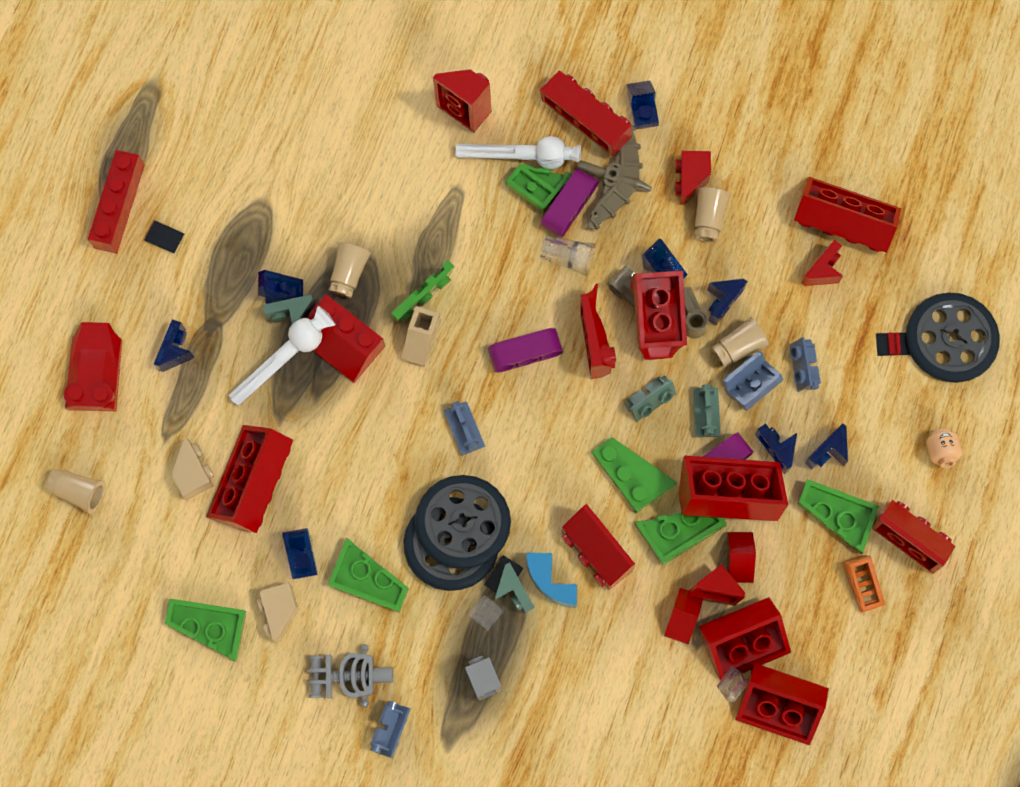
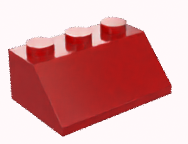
M471 69L437 73L433 76L436 106L475 133L492 112L488 78L482 73L478 72L476 74Z
M326 294L310 312L308 319L312 320L315 317L317 307L320 306L329 313L336 325L321 330V343L312 351L351 382L355 383L386 347L385 342L380 335Z
M892 500L874 522L872 529L934 574L946 564L956 546L951 543L952 539L945 533H937L930 527L931 524L926 519L911 514L907 505L900 501L895 502Z
M587 503L562 526L563 535L561 538L569 548L575 547L579 552V555H577L579 561L584 567L590 566L596 573L593 577L602 588L606 586L610 590L633 572L635 567L634 561Z
M770 597L699 626L704 646L721 682L751 670L754 663L763 665L792 653L781 613Z
M754 663L735 720L810 745L825 711L829 688Z

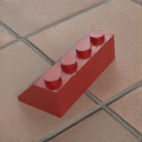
M809 177L794 221L803 227H814L821 230L824 234L830 236L837 235L845 238L850 243H860L868 246L873 251L887 253L898 227L901 208Z
M243 425L206 517L243 531L257 533L263 523V516L267 506L272 500L276 483L281 477L286 458L290 454L293 439L271 428Z
M687 455L683 457L678 493L682 515L778 521L788 506L780 462Z

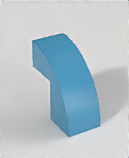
M526 553L529 575L540 593L558 605L576 608L577 584H551L552 553Z

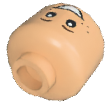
M950 429L935 430L926 441L930 461L940 465L942 468L954 466L956 461L962 457L959 436L951 432Z

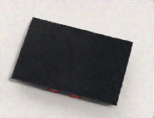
M154 220L144 240L175 253L185 233Z
M906 332L876 333L877 356L911 355L907 346Z
M503 555L484 585L497 593L505 565L510 562L517 577L522 572L523 567Z

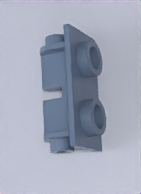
M802 337L790 344V358L793 363L797 392L808 387L810 390L818 389L821 383L818 366H810V363L817 362L815 344L810 339L805 340Z
M459 401L450 404L451 408L444 410V413L462 456L485 447L467 401L461 404Z
M388 701L387 705L384 704L379 722L385 725L383 729L376 727L370 745H372L371 751L393 758L411 708L398 705L392 701Z

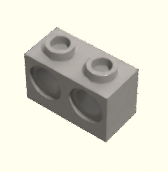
M479 656L469 661L470 666L465 667L478 701L502 692L501 684L490 658L484 659L483 656Z

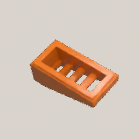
M863 555L842 562L860 612L863 613L884 606L885 601L871 556ZM864 565L865 569L855 572V567ZM868 575L869 579L858 582V577ZM868 585L872 586V589L864 592H861L860 588ZM875 594L876 599L864 602L863 598Z

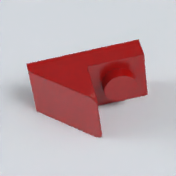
M834 240L806 273L801 284L804 286L840 283L843 275L833 268L842 256L839 254L842 247L839 242Z

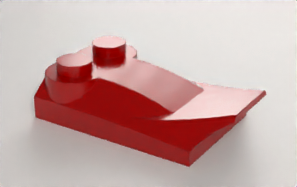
M683 271L633 274L630 288L634 294L638 349L642 352L645 360L672 358L681 347L687 345Z
M597 283L589 293L582 294L580 298V315L591 379L602 378L611 374V370L615 368L616 362L614 347H609L604 326L596 311Z
M81 322L77 332L72 337L67 387L64 390L66 410L117 411L122 339L114 332L110 323Z

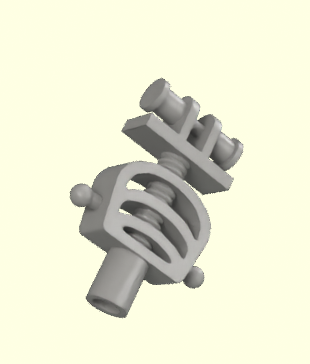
M366 644L361 645V654L350 653L344 657L339 672L338 670L333 672V656L331 654L326 655V668H321L323 656H309V659H311V669H308V674H313V680L308 681V685H311V695H309V698H323V695H321V685H326V698L333 699V681L340 682V686L346 696L352 699L361 698V705L367 707L369 705L367 696L374 695V683H393V667L374 668V658L371 655H366L369 649ZM355 659L352 663L351 670L346 671L345 669L347 664L351 660ZM360 661H363L361 670L357 671ZM319 674H326V680H319ZM357 680L362 682L364 691L359 690ZM346 681L352 682L355 693L348 691L345 684Z

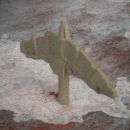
M631 125L632 137L617 152L614 161L608 165L607 169L582 160L577 165V168L584 172L604 178V188L601 192L600 200L595 204L587 225L588 229L598 230L602 222L610 217L614 219L616 217L615 212L624 203H630L629 197L635 190L651 192L652 187L639 179V169L643 168V164L639 163L638 150L641 149V145L636 142L633 132L636 130L635 125Z

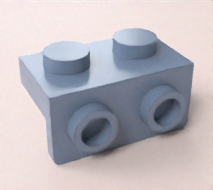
M757 351L753 356H749L735 371L730 372L723 380V385L727 395L745 411H748L781 383L783 377L781 373L765 361L763 353Z

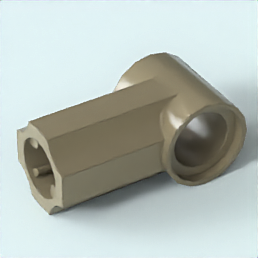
M624 266L607 285L616 296L621 299L625 298L635 308L634 294L630 288V283L635 273L627 266Z
M684 287L686 332L688 337L697 339L704 335L708 319L707 315L701 310L692 288ZM698 321L702 326L694 328L690 325V322Z

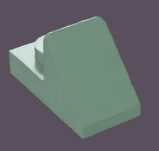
M312 295L263 305L264 314L268 321L281 322L290 316L292 324L299 319L307 318L315 307Z
M509 562L504 567L495 600L513 591L515 595L511 598L518 611L523 609L526 613L532 610L534 606Z

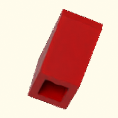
M682 150L680 159H676L675 173L680 174V182L675 184V196H680V205H685L697 194L698 188L704 187L709 183L711 176V151Z

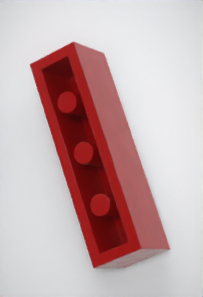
M559 70L540 89L542 102L612 157L632 137L629 120L624 116L619 117L606 102L601 103L588 88L583 89L579 86L575 78L570 74L565 75Z
M115 150L88 236V241L94 249L118 253L145 167L142 159L137 154Z

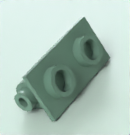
M659 376L645 386L649 394L646 395L640 390L627 399L628 402L625 403V407L629 412L632 411L636 422L649 416L653 410L663 403L669 402L676 395L671 379L669 380L666 376L662 378Z
M710 384L702 385V388H693L695 437H721L718 388H712Z

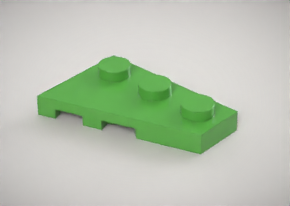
M449 260L441 265L442 269L440 272L431 275L421 285L420 290H415L391 313L390 317L396 323L401 319L406 322L413 315V309L419 303L423 306L433 297L432 291L437 287L441 290L451 281L449 276L454 269V265Z
M613 437L592 451V455L636 513L677 485L676 481Z
M808 479L805 482L798 502L799 506L860 554L864 552L879 509L878 505Z
M680 512L668 516L665 514L648 521L635 522V526L664 566L726 527L727 523L724 518L689 516L682 515Z
M346 538L328 586L400 613L409 588Z
M170 599L165 624L237 662L247 611Z

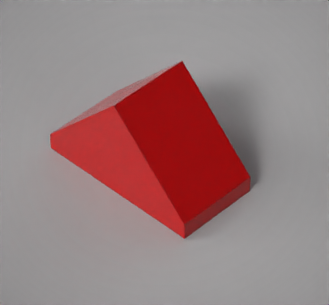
M727 532L728 572L737 583H754L756 548L753 532Z
M721 564L697 582L688 591L687 597L736 606L745 598V592Z
M679 588L664 637L689 644L703 600L687 597L689 590Z

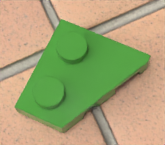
M519 164L507 178L505 185L544 213L572 175L569 173L564 175L552 173L550 169H536L529 165Z

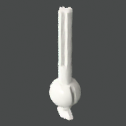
M548 136L542 138L537 145L456 144L455 153L457 158L537 160L541 167L552 170L561 167L565 160L571 159L579 162L581 160V145L567 147L560 138Z
M318 306L315 317L312 320L303 318L295 321L289 328V340L229 394L232 398L231 400L239 406L298 351L311 352L316 349L322 340L321 330L336 325L329 313Z

